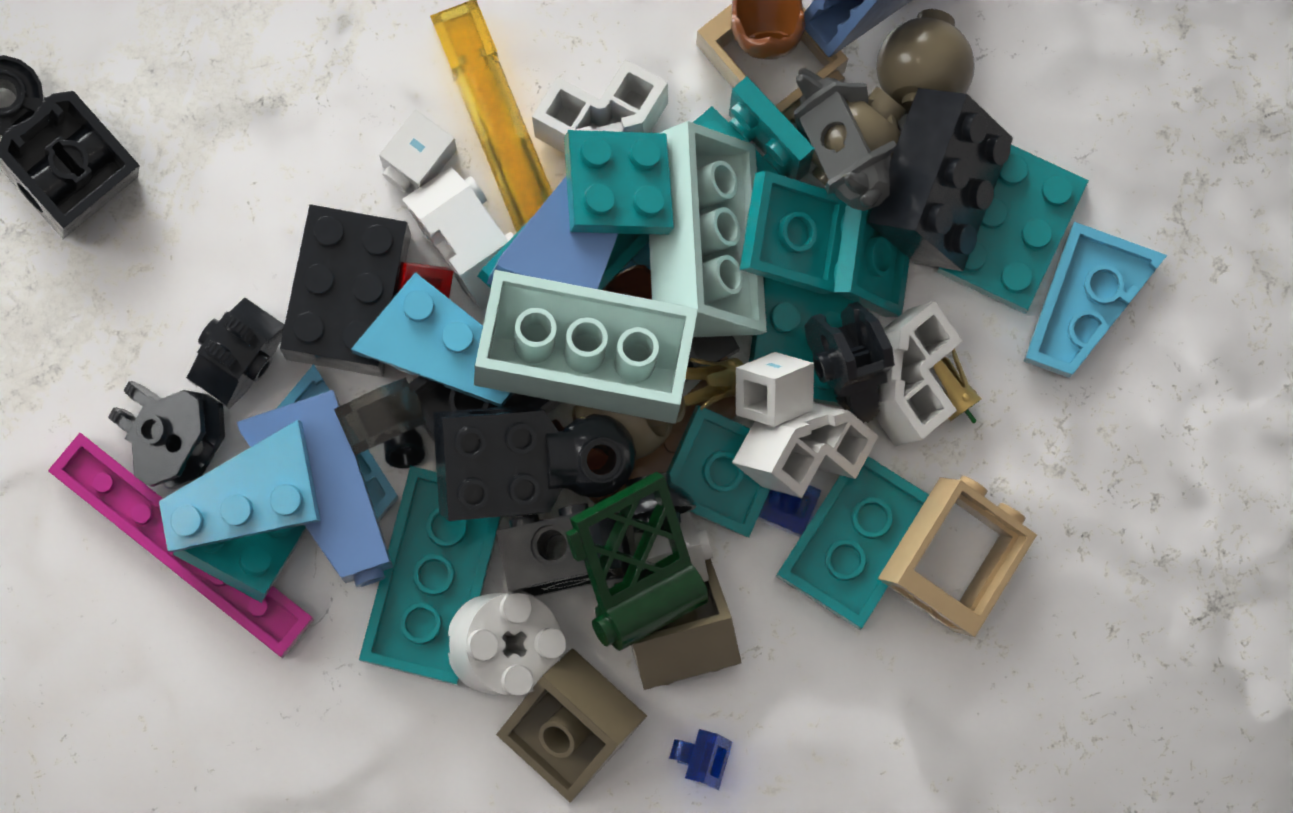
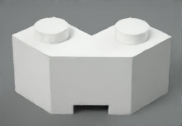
M625 59L602 97L598 99L557 76L532 115L534 135L537 139L565 153L564 137L568 130L650 133L668 104V82Z
M450 166L402 200L425 237L443 256L449 268L454 271L453 274L463 291L483 311L487 308L491 288L477 276L481 269L514 235L511 232L504 235L485 209L483 203L487 201V198L477 182L471 176L463 180Z
M936 301L907 309L884 328L893 349L895 365L886 373L888 382L877 385L878 404L880 405L878 409L880 411L875 419L894 446L923 440L957 411L929 371L930 368L963 342Z
M813 403V411L776 427L755 421L732 463L760 486L802 498L817 469L856 479L879 436L850 411Z

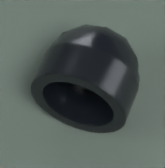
M403 425L402 429L396 430L393 428L386 435L384 452L386 462L390 466L404 469L410 468V465L416 466L423 461L425 457L424 443L421 434L415 428Z

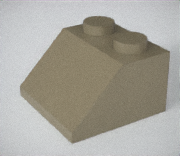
M711 559L705 560L709 580L704 582L708 592V602L631 645L644 690L661 685H669L679 680L708 672H716L742 663L732 617Z
M573 648L560 659V662L558 661L540 678L533 687L534 691L528 693L496 734L570 803L624 745L647 717L642 710Z

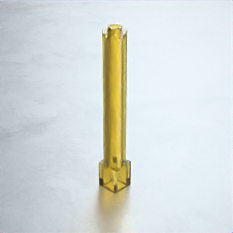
M470 0L430 15L431 24L452 79L460 92L517 233L535 215L553 191L498 59L497 49L477 0Z

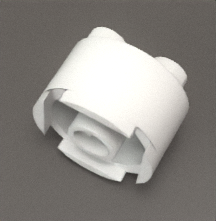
M491 593L474 597L456 612L449 625L450 653H448V657L454 673L468 687L488 694L521 696L533 692V687L553 665L558 661L560 662L561 655L566 648L565 636L561 632L553 612L537 598L522 593ZM503 635H506L507 637L506 643L502 639ZM507 645V650L505 653H503L502 651Z

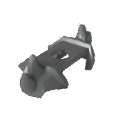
M801 68L798 71L799 75L796 77V82L803 95L800 98V106L794 111L797 130L806 139L809 138L812 146L815 148L814 151L829 180L825 185L827 194L834 193L839 200L851 208L861 211L879 206L890 195V158L897 144L895 141H891L874 151H871L846 102L847 99L849 102L865 101L868 104L866 83H846L829 77L823 79L812 71ZM835 125H844L847 131L844 141L845 147L838 152L826 149L824 138L827 131Z

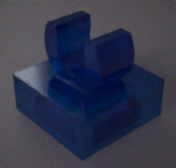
M809 485L803 497L800 498L770 489L758 520L801 537L822 490Z
M699 729L695 744L674 739L669 759L688 766L686 779L701 786L719 790L733 742L717 733Z

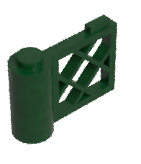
M655 472L570 518L573 529L565 532L573 559L577 562L584 561L598 603L595 607L596 618L592 620V627L604 646L612 645L616 650L621 651L708 602L706 586L699 572L691 563L665 476ZM654 493L657 504L649 522L646 523L632 518L639 501ZM608 517L616 520L604 547L593 542L589 527ZM629 525L645 530L634 556L618 551ZM657 535L668 538L673 554L656 563L646 561ZM614 558L630 563L623 581L608 588L605 578Z

